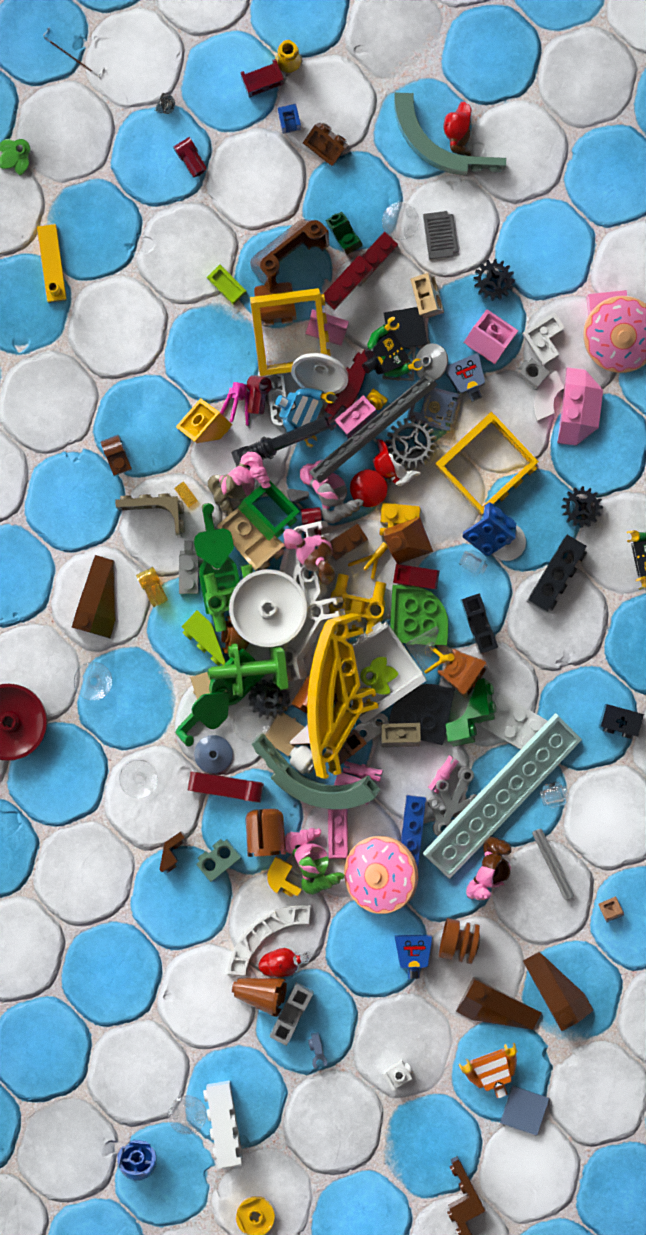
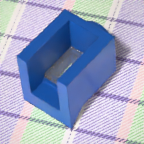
M296 104L277 108L282 134L301 130Z

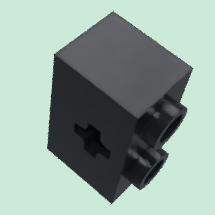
M604 704L599 726L603 727L604 732L614 734V731L622 732V737L632 739L633 736L639 735L644 714ZM623 717L622 720L625 721V725L619 727V723H616V720Z

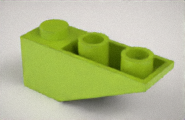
M196 610L182 625L184 629L182 633L189 640L194 638L198 642L196 646L202 652L208 651L212 655L210 659L218 666L220 664L224 665L226 661L212 623Z

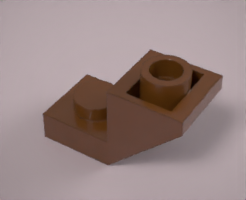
M182 831L164 842L159 868L161 873L165 870L168 873L177 867L175 863L179 860L171 850V847L173 846L176 849L184 844L183 839L186 836Z

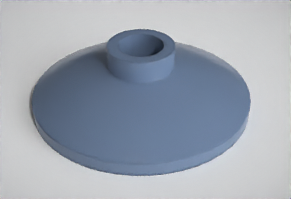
M210 735L198 742L194 757L197 765L203 771L219 773L230 765L233 752L231 745L226 739L221 736ZM211 751H215L217 753V756L215 758L210 757L209 754Z

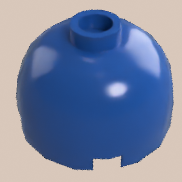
M142 1140L130 1141L129 1145L122 1147L117 1155L119 1169L130 1180L141 1181L148 1178L156 1167L155 1150H153L148 1142Z

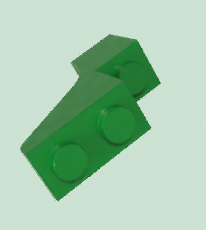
M485 678L477 681L465 713L456 721L446 723L447 740L453 747L474 743L475 736L477 735L475 724L495 720L494 713H496L497 709L495 702L492 700L494 688L492 683H489Z

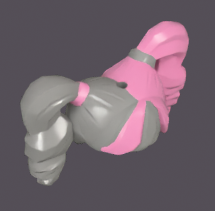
M323 460L316 461L315 464L308 463L301 468L300 479L304 484L313 487L314 491L318 494L322 503V518L325 521L334 524L342 518L351 516L353 512L359 511L360 506H363V500L355 499L354 501L351 500L345 504L343 503L347 495V488L340 476L331 473L321 483H318L309 472ZM335 506L333 511H329L330 507Z

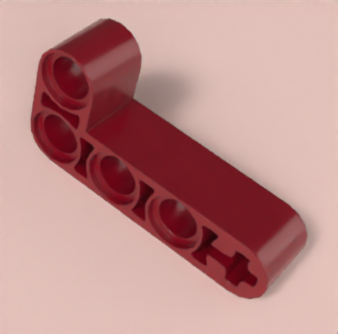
M190 771L187 790L261 803L264 783Z

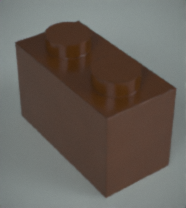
M358 523L329 541L332 546V557L335 561H338L368 541Z

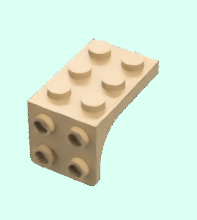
M238 508L217 525L219 529L224 528L231 532L234 547L249 564H252L255 571L266 570L273 558L277 560L285 552L284 549L286 547L283 542L276 537L269 541Z

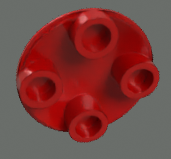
M364 469L352 478L350 483L351 495L354 500H363L364 507H375L386 498L388 483L378 472Z

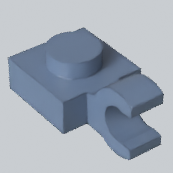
M319 1032L311 1033L312 1039H308L310 1050L315 1051V1057L312 1061L313 1067L317 1068L316 1061L319 1059L324 1062V1066H327V1059L323 1053Z

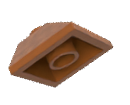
M420 517L384 529L385 541L397 564L433 552Z

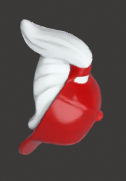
M377 439L379 453L372 461L376 472L384 478L391 479L397 486H404L414 477L421 475L418 471H407L405 467L397 463L393 455L388 453L385 442Z

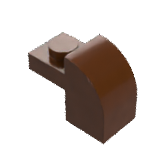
M119 435L100 441L114 476L132 470Z
M356 729L349 733L338 753L340 765L367 744Z

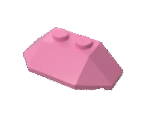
M566 368L557 441L559 444L576 446L599 428L603 389L586 370Z

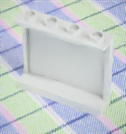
M387 621L383 624L379 622L374 625L372 632L361 634L356 638L357 642L353 644L360 680L359 689L364 687L371 688V686L365 685L361 681L360 673L365 667L370 666L372 660L377 657H386V666L393 667L399 673L395 679L387 683L390 688L389 694L382 695L376 693L375 697L368 695L362 698L363 703H366V699L369 698L371 701L378 703V708L360 714L359 719L363 724L426 681V676ZM345 663L342 665V671L346 667ZM371 672L367 673L366 678L368 679L373 677V673Z

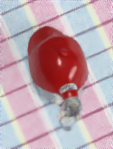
M279 948L265 954L261 958L259 970L269 977H289L298 970L302 963H308L314 954L309 951L299 954L291 948Z

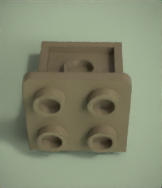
M170 493L158 494V497L152 498L150 494L139 495V498L133 499L130 495L120 496V499L115 500L116 508L119 511L139 509L167 510L174 517L176 536L179 538L181 533H185L184 521L181 520L180 514H184V506L177 496H171Z

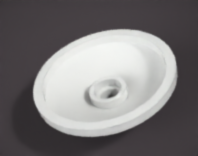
M310 353L298 357L291 369L292 377L303 389L313 388L321 390L325 394L327 392L337 394L343 391L349 379L346 368L338 360L321 353Z

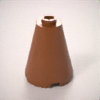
M239 978L232 985V993H234L235 998L273 1017H278L282 1010L279 1006L285 1001L287 983H285L286 979Z

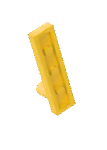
M57 225L37 226L47 302L67 300Z

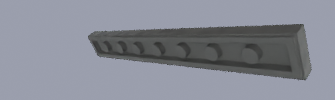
M428 375L422 377L309 472L318 483H321L437 386L435 380Z

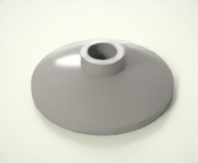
M438 344L425 345L416 356V358L421 360L415 362V367L423 366L421 370H415L419 378L428 375L436 381L445 373L448 366V355L442 346Z

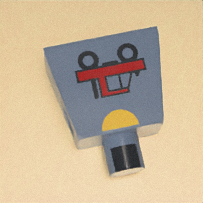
M478 353L447 366L445 374L458 394L463 395L468 392L472 402L482 398L479 387L485 385V379Z

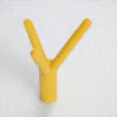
M383 542L372 555L350 562L348 566L351 567L370 560L363 569L367 570L374 562L371 579H374L378 560L388 549L387 544Z
M428 645V648L440 658L438 662L424 672L427 674L442 663H445L447 666L450 661L454 660V655L452 653L443 655L435 647Z

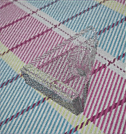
M437 626L406 643V646L423 672L429 667L439 632Z

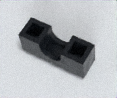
M480 593L461 599L460 601L478 654L499 648L493 630L489 625Z

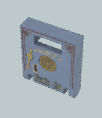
M434 388L425 395L421 413L414 411V404L408 411L407 420L411 422V419L414 418V423L422 420L421 425L428 423V427L451 432L452 428L445 426V424L453 425L458 402L453 401L452 398L459 399L460 394Z

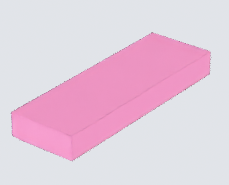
M328 809L329 859H347L348 857L347 809Z

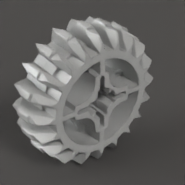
M404 418V425L397 421L399 428L391 426L394 434L388 432L387 436L392 439L385 440L386 444H391L387 449L388 451H393L390 454L393 457L396 456L394 460L396 462L402 461V466H404V463H408L407 469H411V464L413 463L415 469H418V462L425 466L426 463L423 459L431 461L428 453L434 455L435 451L430 448L437 447L436 443H431V441L436 440V436L430 437L434 430H426L429 426L428 423L422 427V420L415 424L414 418L411 419V423H408L407 418ZM405 429H414L410 436L398 435ZM419 431L425 436L427 447L418 441ZM413 435H415L414 444H416V446H412V448L409 449V452H407L408 443L406 441H410V439L413 438ZM395 440L404 445L405 451L403 456L397 451ZM414 450L424 452L417 458H408Z

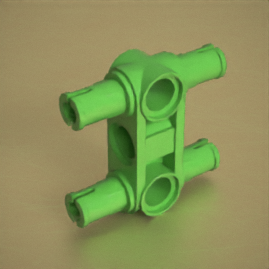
M252 564L241 566L243 578L253 573ZM215 573L203 575L207 590L205 593V604L209 614L213 617L216 632L225 631L227 627L224 613L229 610L230 598L235 587L220 590L217 586ZM216 597L219 598V605L212 607L211 600Z

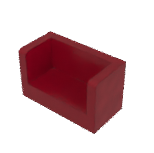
M276 59L272 60L271 65L247 74L244 71L240 72L248 97L284 85V79Z

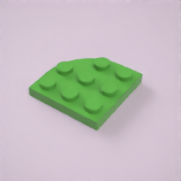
M392 585L390 627L402 643L447 645L448 617L440 600L433 593L421 587Z

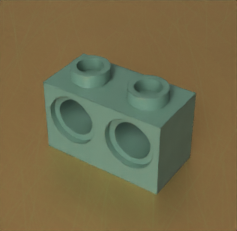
M220 839L213 845L214 850L209 854L205 851L197 858L199 862L196 865L210 882L241 858V855L228 839L225 841ZM226 847L230 850L231 854L228 858H223L220 855L221 848ZM213 860L216 864L215 869H206L205 862Z

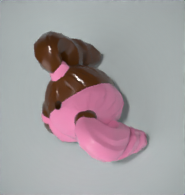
M292 529L284 531L286 549H296V556L299 562L310 571H319L320 580L324 585L332 583L336 574L328 563L332 555L331 543L320 535L302 539L301 535Z
M489 837L484 842L485 857L482 860V867L478 870L474 879L469 882L466 889L469 899H489L491 893L488 891V888L500 887V885H504L503 881L508 880L511 866L502 855H509L512 852V847L506 841Z

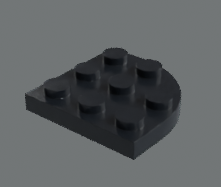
M435 684L419 685L395 702L390 714L389 724L420 723L421 741L443 745L446 723L449 720L455 689Z

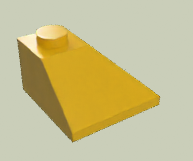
M200 398L176 428L194 442L202 443L221 439L231 428L232 424L219 411Z

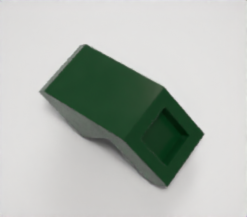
M342 211L325 220L346 255L363 246Z

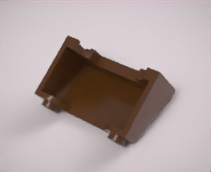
M301 219L252 257L250 261L252 271L270 292L278 287L276 276L279 274V262L301 244H304L308 250L312 247H318L321 251L330 246L329 231L323 223L318 220Z

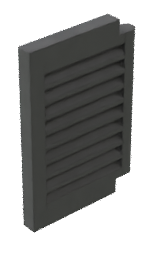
M447 211L423 214L429 259L452 257L453 252H458L454 215L448 214Z

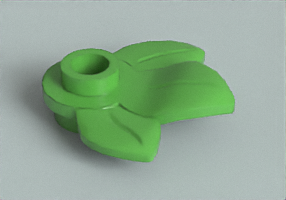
M10 139L3 140L0 143V151L3 152L0 156V168L8 169L14 167L18 175H22L29 166L30 144L24 139H17L15 141ZM19 145H22L23 147L22 152L18 151Z

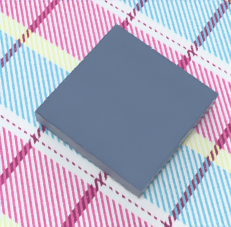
M512 1085L500 1123L537 1135L549 1098Z

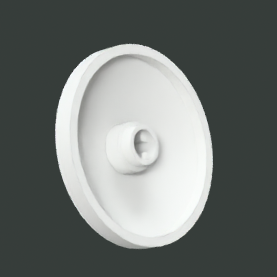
M259 570L247 575L235 587L230 598L229 614L233 627L247 642L260 647H276L287 643L299 633L306 619L307 603L303 590L292 577L277 570Z

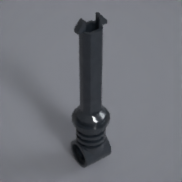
M325 412L324 417L275 438H266L264 436L254 444L232 451L231 454L236 467L239 466L242 456L247 452H256L261 456L262 460L267 458L273 459L278 450L328 429L333 431L336 424L330 425L328 417L333 415Z

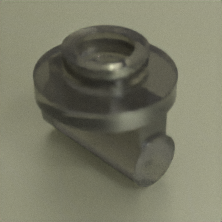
M162 93L155 111L160 114L172 113L175 108L174 97Z

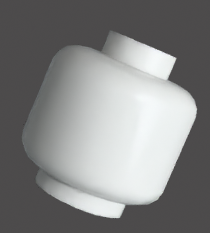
M303 745L299 748L295 747L290 752V765L298 772L310 774L315 769L310 748Z

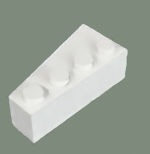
M230 1080L207 1084L206 1090H203L205 1102L209 1103L207 1117L208 1121L212 1123L210 1135L211 1140H214L215 1143L213 1152L215 1160L217 1159L218 1168L242 1164L243 1155Z

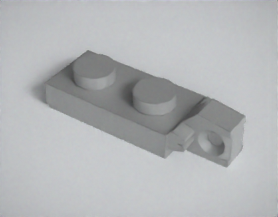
M184 541V551H180L179 594H198V556L196 551H193V541Z

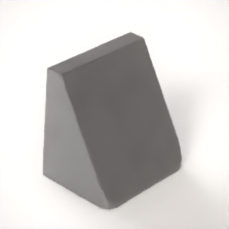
M286 489L288 497L293 504L309 498L308 491Z

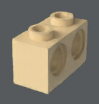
M425 273L411 278L419 315L429 318L444 313L435 276Z

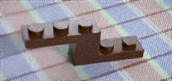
M458 1156L451 1159L452 1165L449 1167L454 1177L459 1176L461 1180L459 1186L463 1194L467 1193V1195L448 1204L449 1211H447V1214L452 1222L456 1221L459 1227L456 1229L458 1235H472L466 1222L486 1211Z

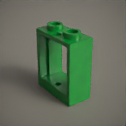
M271 481L269 482L271 487L265 489L260 485L238 507L269 541L273 537L279 538L285 531L283 528L287 525L291 527L298 520L296 516L300 512ZM265 493L288 515L276 527L253 505Z

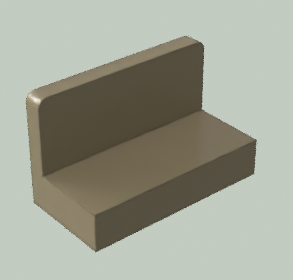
M420 723L381 724L382 747L420 746Z

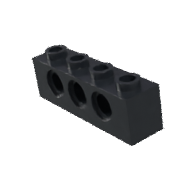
M568 534L565 535L528 597L527 602L545 613L549 610L553 611L558 602L555 600L559 593L563 594L568 586L565 582L568 577L572 578L578 569L575 565L578 560L582 562L586 556L587 551H585V548L587 546ZM565 553L572 555L573 561L571 563L564 562L563 555ZM554 570L562 571L563 578L561 580L554 578ZM545 586L552 587V596L544 594L543 589Z

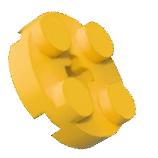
M252 1196L243 1200L238 1206L236 1222L239 1229L248 1235H264L270 1231L275 1218V1212L271 1203L262 1196ZM252 1212L260 1213L259 1221L251 1220Z

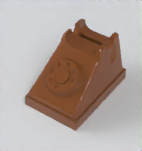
M452 649L454 660L450 661L444 670H438V674L454 687L461 696L467 699L475 688L477 681L481 679L488 669V665L481 658L478 659Z

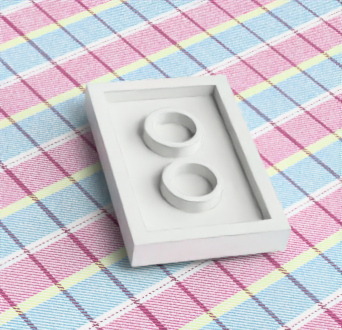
M498 693L494 700L497 709L496 713H494L495 720L481 722L480 726L521 750L548 721L505 695Z

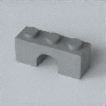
M296 982L269 1037L287 1046L302 1013L305 1011L313 995V990Z

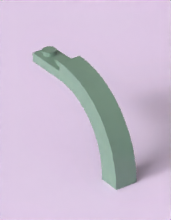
M394 93V109L399 129L407 144L428 164L448 173L465 176L467 175L468 168H471V171L477 172L482 171V169H490L491 172L505 170L506 158L462 156L437 146L427 137L418 123L414 110V93Z
M263 733L257 736L251 744L255 752L274 771L271 779L286 793L306 804L325 809H348L368 803L375 799L380 791V788L369 775L347 785H326L310 780L292 768Z

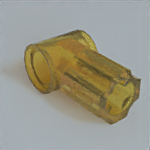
M153 566L136 574L142 589L145 590L153 607L168 601Z

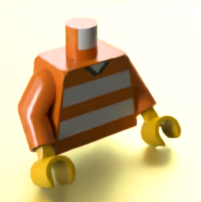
M513 1043L512 1048H507L505 1044L504 1048L471 1061L466 1059L467 1064L465 1066H461L460 1063L458 1065L468 1080L478 1088H485L486 1091L494 1089L497 1098L504 1097L508 1094L504 1084L511 1082V1077L515 1074L516 1045Z

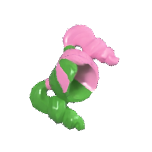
M320 828L290 832L285 836L286 852L295 857L303 874L301 881L302 889L311 895L319 893L321 890L332 888L333 885L339 884L340 880L344 879L345 876L341 872L324 875L329 866L327 852L320 845L309 843L321 835ZM310 878H315L313 882L309 881Z

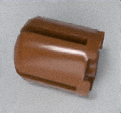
M277 809L250 811L245 818L248 857H253V853L254 856L280 855L279 851H281V855H285L284 816L282 812Z

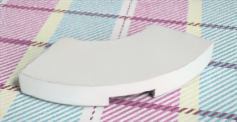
M557 371L548 375L536 391L533 406L536 421L555 413L553 407L554 398L564 389Z

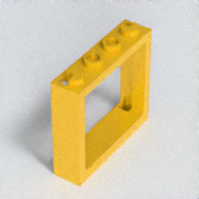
M319 288L250 297L260 376L291 372L294 363L266 364L260 315L261 307L315 300L321 354L331 356L330 349L326 348V342H329L328 331L324 330V324H327L326 312H322V306H325L324 294H320Z
M491 411L439 459L435 466L482 515L486 504L489 502L494 504L498 499L502 502L509 495L508 490L512 486L516 489L523 482L521 478L526 473L530 476L537 469L535 465L539 461ZM492 423L529 464L487 503L481 506L450 473L445 465Z

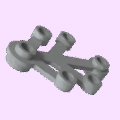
M461 767L458 770L457 777L459 782L452 798H450L448 792V782L443 779L436 782V788L440 791L446 808L445 814L442 816L439 808L441 801L436 797H431L428 800V806L432 809L436 820L433 825V831L437 836L443 832L441 831V826L445 825L447 828L454 820H451L453 814L465 809L477 796L473 794L470 798L459 802L466 784L474 778V772L468 767ZM469 772V777L465 779L464 774ZM444 782L445 787L440 789V784ZM436 800L437 805L432 806V801Z

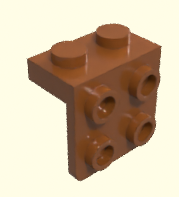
M290 282L277 283L278 287L272 292L265 285L256 286L254 288L255 297L293 292L292 284ZM294 303L261 307V323L263 326H271L276 322H282V324L292 323L293 320H296Z

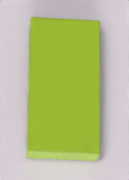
M221 264L206 277L233 305L247 292Z

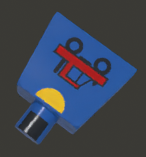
M395 935L400 968H408V979H419L420 968L428 967L432 942L431 935Z

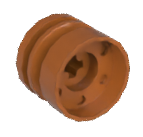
M447 918L442 933L439 957L452 960L455 952H458L459 962H463L464 956L467 954L466 963L472 964L479 948L480 925L474 924L472 932H470V923L467 922L464 929L460 930L459 920Z

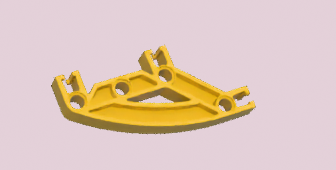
M355 613L329 619L324 624L310 673L307 701L309 741L316 776L323 779L329 778V774L326 772V762L329 764L328 772L333 773V775L341 774L338 758L341 747L360 714L378 708V703L371 701L370 698L366 699V703L362 701V698L368 695L375 697L376 692L375 689L369 687L359 689L360 680L353 645L345 640L364 634L363 628L356 627V625H352V629L348 630L347 623L354 620L361 622V616ZM338 625V631L335 633L334 629ZM345 663L346 667L342 671V665ZM334 689H335V690H336V695H337V700H338V702L336 703V705H335V707H334V709H333ZM351 700H353V705L349 707ZM326 748V753L322 755L323 749Z

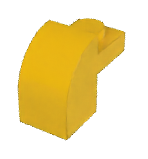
M277 856L268 870L267 880L269 886L275 893H278L280 887L284 888L282 892L291 897L293 895L298 896L302 888L286 880L293 865Z

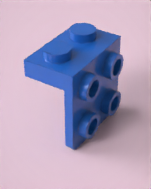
M489 502L484 506L483 519L464 531L462 537L485 556H490L515 540L516 523L512 518L504 514L500 508Z

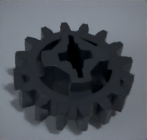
M494 259L493 263L486 260V266L481 263L479 265L481 270H475V274L478 276L473 277V281L477 282L474 288L480 289L478 295L485 294V300L488 296L491 297V301H494L495 297L501 300L502 294L507 297V290L512 291L513 289L510 284L514 283L515 279L510 277L514 275V272H508L510 265L504 267L503 260L500 264L497 263V259ZM495 268L500 269L502 272L496 271ZM487 271V277L481 280L482 274ZM492 276L494 277V279L498 278L496 284H494L493 281L490 282ZM506 280V286L501 290L500 284ZM488 287V288L492 289L493 292H490V291L486 290L485 288Z
M581 486L580 491H578L575 487L573 488V494L569 491L566 493L569 498L562 499L566 503L561 506L562 509H565L562 516L567 515L568 519L566 522L572 520L573 527L577 523L580 528H583L585 523L590 527V521L596 523L597 519L595 517L602 515L598 512V510L603 509V506L598 504L602 499H596L598 493L592 494V488L585 491L584 486ZM577 495H586L588 497L580 499ZM570 501L573 504V512H570L569 509ZM592 502L594 503V513L591 510ZM578 503H579V504H583V503H584V504L586 505L585 508H584L586 511H584V510L579 511V510H578V508H579ZM577 516H584V517L587 518V519H586V520H580V519H577L576 517H577Z
M263 679L262 684L256 682L255 688L251 687V694H249L248 698L250 700L249 707H253V713L259 712L260 718L266 715V720L269 719V716L276 719L277 714L283 716L284 711L288 710L290 692L285 691L286 689H280L273 683V679H270L269 682Z

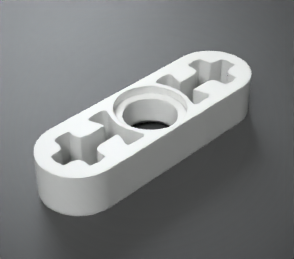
M282 373L274 375L281 378L278 381V388L282 387L283 390H270L268 393L271 421L278 427L284 425L283 420L279 423L277 419H274L277 416V409L273 410V407H280L275 405L272 397L276 393L286 397ZM268 375L267 378L273 379V375Z

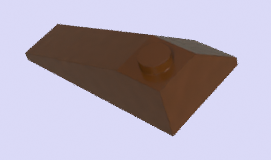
M95 555L75 613L72 628L111 639L116 622L114 560Z
M537 952L523 960L561 1031L580 1022L593 1011L585 994L543 954Z
M475 977L472 978L456 1009V1012L474 1021L530 1030L534 1029L542 1012Z

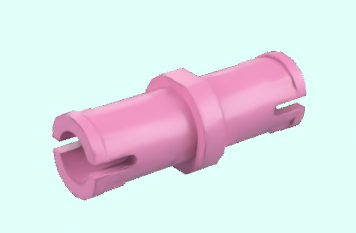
M449 755L443 766L438 769L435 778L428 788L433 790L436 782L440 779L449 780L459 761L454 759L451 764L454 757ZM442 782V783L440 784V789H441V788L443 787V785L445 784L444 782ZM435 788L434 792L439 794V790Z
M348 761L344 763V766L350 768L343 767L342 773L356 775L362 779L369 775L372 780L378 782L381 780V777L375 774L382 775L383 770L367 767L365 764L359 765Z

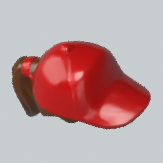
M461 102L456 112L446 115L443 129L446 137L450 140V149L453 153L471 156V151L465 145L470 138L472 109L466 102Z

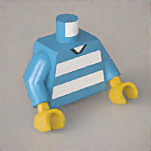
M313 388L298 389L295 393L290 392L287 398L279 395L275 405L282 408L279 417L283 420V425L287 432L316 420L324 403L321 400L325 399L327 403L332 404L334 402L328 401L327 396L330 394L336 395L333 392L325 394L324 391ZM315 435L307 439H304V441H306V445L310 448H312L313 445L308 443V440L314 439L315 441H317Z

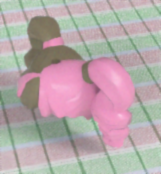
M247 452L243 455L239 466L226 475H212L208 480V488L214 495L215 503L220 505L222 512H227V515L234 511L228 497L241 499L249 496L254 491V478L261 484L262 488L266 489L271 487L266 468L263 467V460L256 452Z

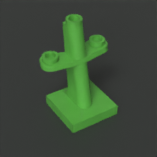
M232 644L228 646L229 657L233 658L234 664L207 669L209 680L235 677L236 683L232 684L233 694L238 695V697L243 696L242 677L272 674L273 682L280 689L289 688L285 651L280 646L269 647L270 658L267 660L240 663L237 644Z

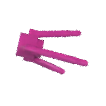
M233 382V386L229 388L227 398L220 413L224 414L232 397L234 399L230 422L232 423L238 400L243 401V398H245L246 426H249L248 405L250 392L247 391L246 384Z

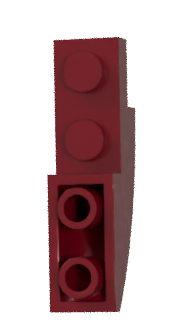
M365 349L362 353L358 352L352 360L354 364L351 368L346 367L349 376L346 388L337 393L336 397L338 398L335 402L328 404L324 409L325 412L333 415L328 417L330 422L341 407L347 410L352 406L360 392L366 373L362 367V364L367 361L364 353Z

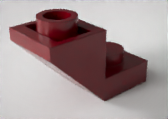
M396 564L393 583L437 589L440 570Z

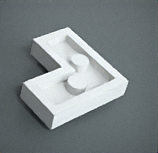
M554 312L522 333L542 365L559 355L550 338L564 330L565 327Z

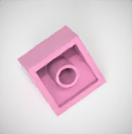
M487 309L463 343L484 356L486 360L495 364L518 330Z

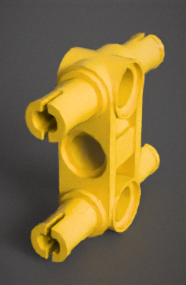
M338 573L335 590L331 592L330 598L342 597L343 606L335 608L333 604H329L330 614H335V611H340V609L345 610V615L349 613L359 614L361 618L366 619L365 633L369 634L373 631L372 627L382 622L386 604L384 595L387 583L376 581L373 596L370 599L347 595L346 589L349 575ZM374 605L379 606L381 609V613L378 616L370 613V608ZM338 625L334 629L335 632L338 631Z

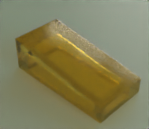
M184 481L174 488L188 508L198 501Z

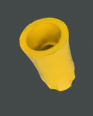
M285 40L279 45L275 59L280 70L285 73L296 71L302 62L297 45L291 40Z

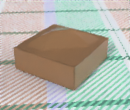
M616 896L598 904L606 923L624 916Z

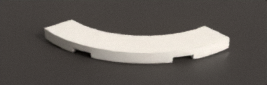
M311 905L283 907L264 915L254 922L237 942L228 964L227 975L246 976L249 961L256 948L274 932L293 925H309Z

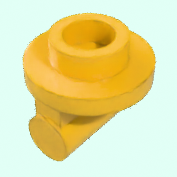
M374 388L366 397L376 410H380L389 400Z

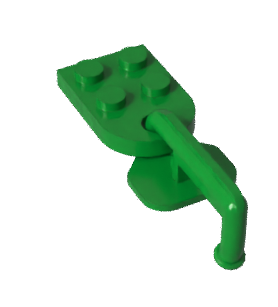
M210 503L202 505L206 531L198 533L194 538L196 555L204 560L199 568V578L206 614H209L205 604V593L207 590L203 575L215 573L217 586L220 590L236 587L240 582L237 566L228 557L234 549L232 534L224 528L214 529L212 518L214 506ZM217 597L211 600L212 607H217L220 603Z
M244 648L238 651L240 663L257 661ZM230 658L224 665L234 664L233 658ZM266 674L242 677L243 696L240 697L233 694L232 684L236 683L235 677L211 680L209 684L210 693L201 695L193 704L192 713L175 731L177 737L187 747H190L194 744V738L191 735H187V733L198 721L202 722L209 729L218 728L228 718L229 706L240 702L249 693L251 687H254L256 682H259Z

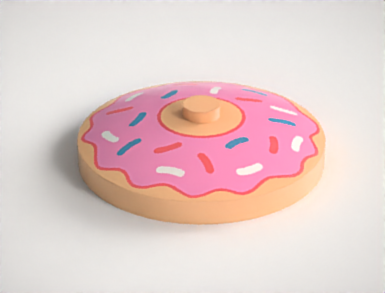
M615 296L602 301L591 311L585 322L583 339L589 356L597 365L611 372L626 373L639 369L646 364V303L631 296Z
M374 836L364 839L354 846L345 862L344 879L347 890L353 900L369 912L386 914L397 911L411 900L416 891L418 869L415 859L409 849L394 838Z

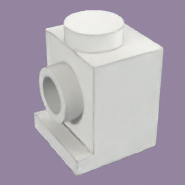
M402 1060L382 1071L392 1091L412 1079L411 1074L414 1073L408 1063L404 1064ZM398 1072L403 1074V1077L400 1079L395 1076Z

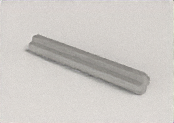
M542 829L533 831L532 834L563 898L565 900L573 898L574 894Z

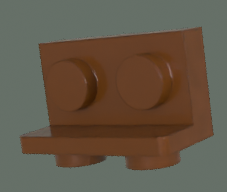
M317 123L302 143L329 165L334 166L344 150L348 149L349 145L344 137L334 134L329 125Z

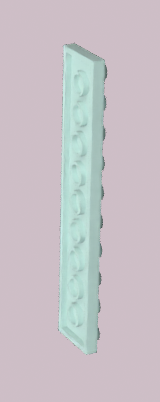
M555 713L433 841L423 854L450 879L582 739Z

